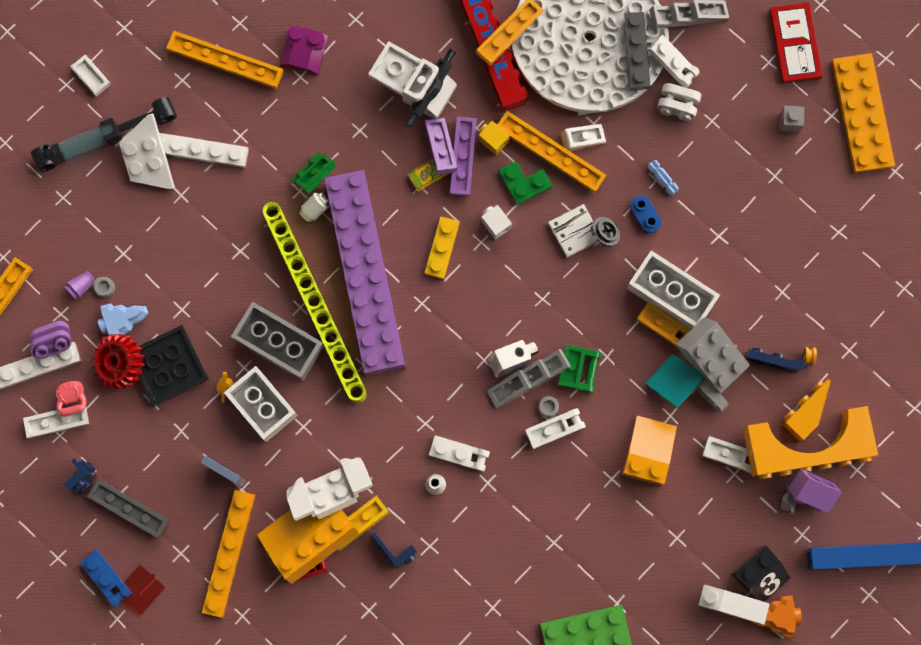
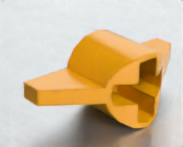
M223 372V377L219 380L216 387L217 391L222 394L221 403H224L226 399L224 392L234 384L233 380L228 378L227 372Z

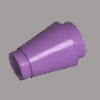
M86 271L66 282L67 285L64 289L75 300L83 295L95 279Z

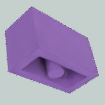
M803 469L799 470L788 488L789 492L793 495L792 499L801 505L806 503L815 511L820 512L822 510L827 513L830 512L842 493L834 483Z

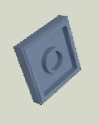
M204 456L201 461L202 464L241 487L244 486L246 482L244 478L211 458Z

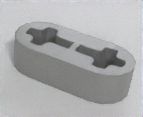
M704 379L696 388L717 411L722 413L729 406L726 399L707 380Z

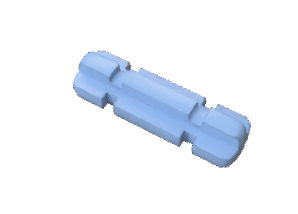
M653 160L648 164V169L651 173L654 172L655 178L663 188L666 187L669 195L675 194L679 187L675 182L672 183L671 177L663 168H660L661 165L658 161Z

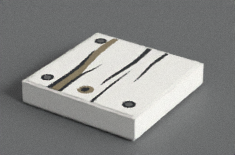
M584 204L548 222L566 258L598 243L596 242V236L592 235L593 230L591 226L593 225V220Z

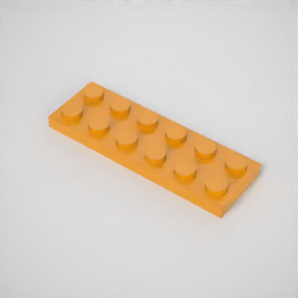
M872 53L833 59L831 63L854 174L894 168L895 162Z

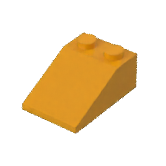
M637 416L622 475L659 486L664 485L677 426Z

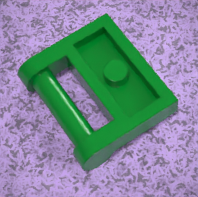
M566 345L564 355L571 367L560 373L558 386L594 393L595 386L593 384L598 359H601L602 353ZM586 356L590 357V362L584 384L579 382L584 357Z

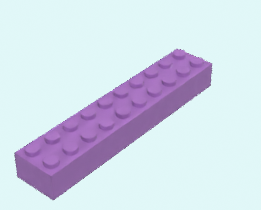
M360 170L325 178L364 373L367 377L404 369L406 366L365 172Z

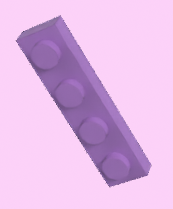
M457 117L454 143L457 172L452 173L450 195L470 197L477 118Z

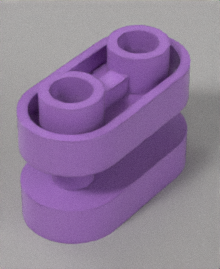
M56 321L33 330L29 335L32 356L37 359H45L69 349L71 346L69 325L63 321Z

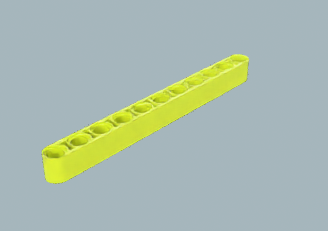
M275 202L267 203L263 208V215L342 385L352 402L361 403L367 395L365 387L280 206ZM271 210L278 211L275 217L268 216ZM279 228H286V232L284 234H276ZM286 246H295L292 252H285ZM300 262L303 264L300 270L293 269L295 263ZM305 280L311 281V285L308 288H302L301 284ZM318 298L320 302L317 306H310V300ZM327 316V323L319 324V317ZM329 334L337 336L336 340L332 343L326 341V337ZM336 353H345V358L342 361H336L334 359ZM346 370L354 372L351 379L343 378V373ZM355 388L362 389V395L358 398H354L351 395Z

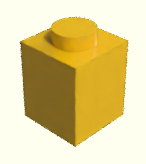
M493 121L488 125L484 124L478 132L479 142L496 156L510 140V136Z

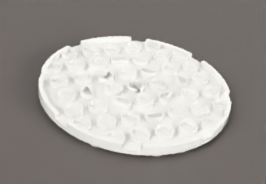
M520 0L517 9H518L526 0ZM533 0L544 11L512 44L514 59L519 71L527 83L539 95L549 102L568 110L598 113L623 107L639 98L648 90H630L624 13L644 12L650 87L660 74L663 65L653 57L648 49L660 35H663L669 41V31L667 27H653L649 9L652 6H661L658 0ZM587 33H591L595 36V39L588 42L584 36Z

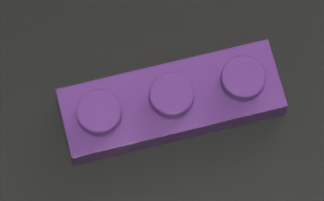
M445 118L425 120L426 133L437 175L457 172V165Z

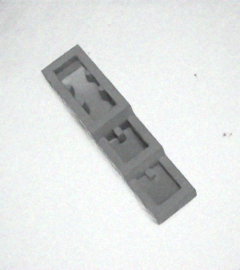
M693 0L690 3L652 6L649 9L653 27L691 26L729 19L725 0Z
M558 349L525 369L518 370L487 390L495 407L499 408L535 389L571 366L563 351Z

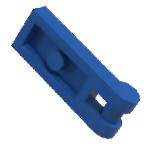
M94 550L80 562L113 607L116 608L121 604L120 601L124 597L128 598L132 594L99 550ZM118 587L120 591L114 595L112 591Z

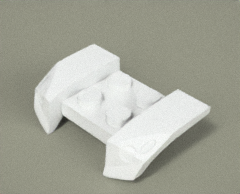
M361 458L341 459L343 467L308 483H305L302 477L297 479L295 484L287 490V500L295 521L310 514L321 519L357 503L358 493L373 487Z

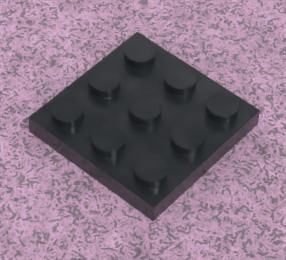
M183 325L138 346L142 348L139 353L144 355L141 362L145 364L140 367L143 373L139 374L138 377L153 407L209 380Z

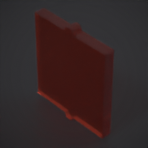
M139 565L124 582L132 594L128 598L124 597L123 600L126 602V606L132 607L139 615H142L166 587L155 578V574H151L142 565Z

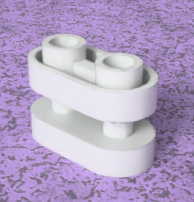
M664 84L661 93L666 98H660L657 105L660 113L668 116L671 114L676 115L684 121L694 119L697 108L693 104L700 103L701 93L675 84Z

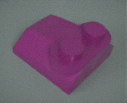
M290 27L286 33L287 39L280 66L292 67L318 75L327 46L328 36L319 31L304 27Z

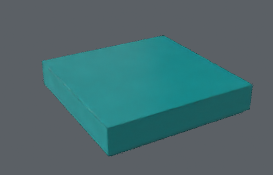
M672 354L646 382V385L678 409L704 380V376Z

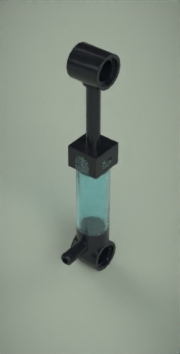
M163 97L155 100L151 104L153 111L117 125L113 118H109L99 122L100 126L53 145L45 144L33 149L30 153L37 171L41 173L50 171L57 164L109 144L112 146L119 143L123 139L121 132L136 127L148 114H154L159 124L172 122L177 118V114L170 98Z

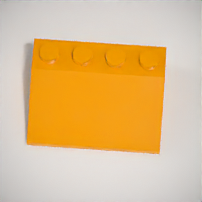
M290 509L257 534L280 573L289 583L293 584L359 532L342 509L321 519L310 514L295 521Z

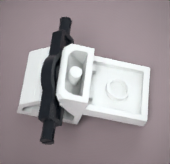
M388 41L370 70L368 77L403 96V102L410 105L407 111L409 116L404 125L411 128L415 119L421 118L423 113L433 119H438L456 90L457 84L447 75L452 67L450 62L456 52L453 49H449L443 59L440 58L436 65L424 58L421 60Z

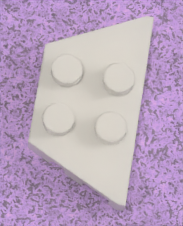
M148 114L119 142L130 181L174 189V182L154 114Z

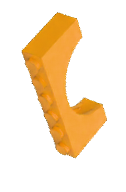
M868 406L847 409L841 412L842 424L837 438L829 447L816 453H801L785 447L774 437L768 422L744 427L743 433L752 477L759 476L760 480L772 478L774 473L786 476L791 475L792 470L803 469L810 472L812 467L819 466L820 470L832 468L834 463L846 466L851 465L853 460H859V463L872 461L871 457L877 456L878 451Z

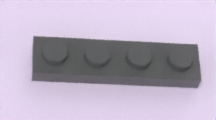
M644 12L624 13L630 90L650 89Z
M101 479L96 481L87 496L156 538L161 537L170 522L169 519Z

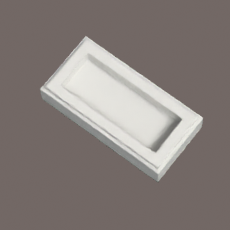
M86 55L70 66L96 97L111 85Z

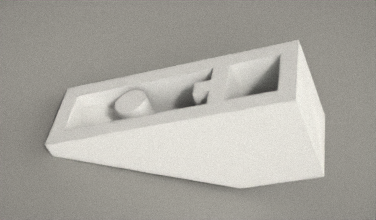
M708 585L703 586L699 606L764 625L770 606L769 603Z

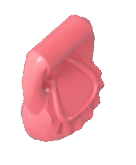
M65 382L57 387L56 409L60 415L65 417L81 413L85 410L87 401L81 382ZM81 401L79 405L62 409L63 405Z

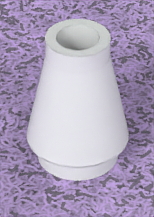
M433 474L427 478L425 487L430 494L438 495L445 490L446 482L441 475ZM438 480L439 485L433 487L431 485L432 481Z

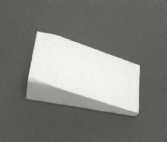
M601 124L569 128L561 133L563 146L569 151L606 143Z

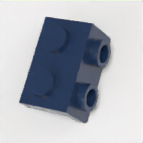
M74 458L71 462L79 470L63 485L71 492L85 493L91 488V483L98 477L94 473L96 469L90 462Z

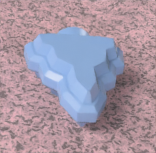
M110 303L101 306L103 318L98 319V324L103 335H125L132 331L133 325L140 323L149 313L146 306L134 305L126 308L123 305L113 306Z

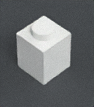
M498 205L494 208L490 206L483 211L481 222L495 240L512 229V223Z

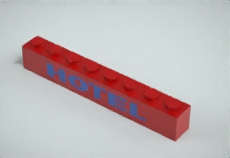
M459 0L476 45L479 48L500 27L497 16H493L491 11L493 10L491 0ZM507 50L491 66L483 60L502 112L525 105L526 97H528L525 87H521L519 83L521 79L517 68L514 69L512 62H514L512 53Z

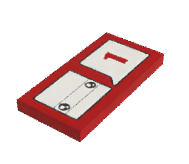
M810 3L771 7L770 16L782 83L821 79L823 74Z

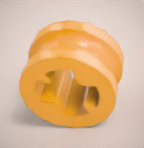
M804 347L802 359L805 361V365L810 363L814 366L817 358L816 347H812V349Z

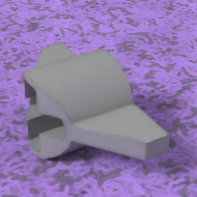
M786 485V493L782 498L781 509L793 514L797 502L792 499L793 495L788 490L789 485Z

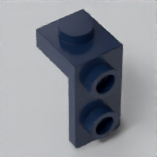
M372 533L374 538L371 541L378 550L382 548L387 555L384 558L391 567L396 565L398 568L403 563L408 565L416 559L415 554L417 551L412 545L395 558L377 533Z

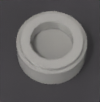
M100 277L95 281L93 288L98 296L107 298L114 293L115 284L108 277Z
M551 396L542 398L538 405V410L544 417H553L559 409L558 401Z

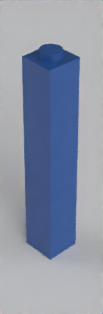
M921 542L808 548V568L813 570L921 564Z

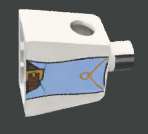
M521 340L495 350L488 359L495 377L498 378L526 365L531 360V356L538 354V348L534 342L525 345L524 341Z

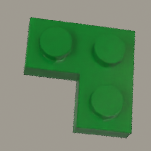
M515 161L498 171L517 206L553 187L544 169L525 178L518 163Z

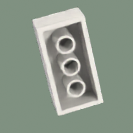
M650 251L626 288L690 330L707 316L720 296L653 251Z

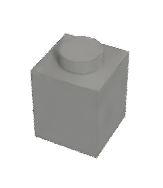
M784 105L779 117V132L799 133L804 126V107Z

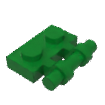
M318 152L314 157L311 156L308 159V163L302 169L299 168L295 172L296 175L291 181L307 193H310L337 165L332 159Z

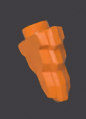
M792 595L782 596L779 601L770 603L765 625L753 621L750 622L758 626H768L772 632L781 633L782 637L794 638L795 627L801 625L802 615L800 608H795Z

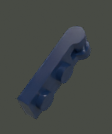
M760 348L749 349L745 354L746 361L791 373H798L805 368V361L801 358L790 360L784 358V355L779 353L766 354Z

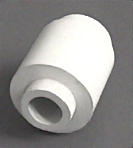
M314 193L301 206V216L308 222L317 220L329 207L328 198L322 193Z

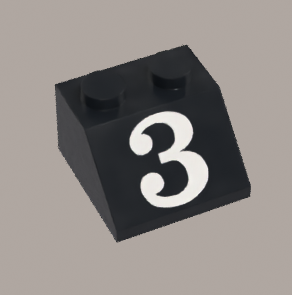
M767 545L761 546L731 573L753 599L765 602L790 579L781 561Z

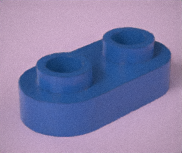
M636 196L630 205L632 214L645 233H656L661 226L659 215L647 197ZM642 202L645 207L639 208L637 204ZM652 219L655 224L649 225L648 220Z

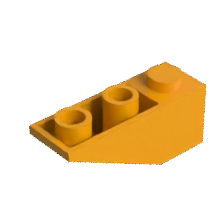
M829 379L824 382L820 380L812 388L814 392L809 397L805 395L798 402L800 407L796 411L791 409L783 417L786 421L782 425L799 442L803 441L819 425L831 382Z

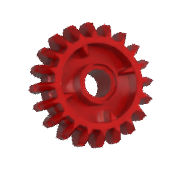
M111 334L108 337L102 338V342L96 343L98 349L93 350L96 355L91 358L95 361V364L91 367L96 368L94 375L99 376L98 381L104 382V386L111 387L112 389H125L127 386L134 385V381L139 380L138 375L143 373L140 367L145 365L141 362L144 355L139 353L142 348L136 347L138 342L124 334Z

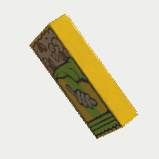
M432 159L408 173V177L419 192L450 173L437 175Z

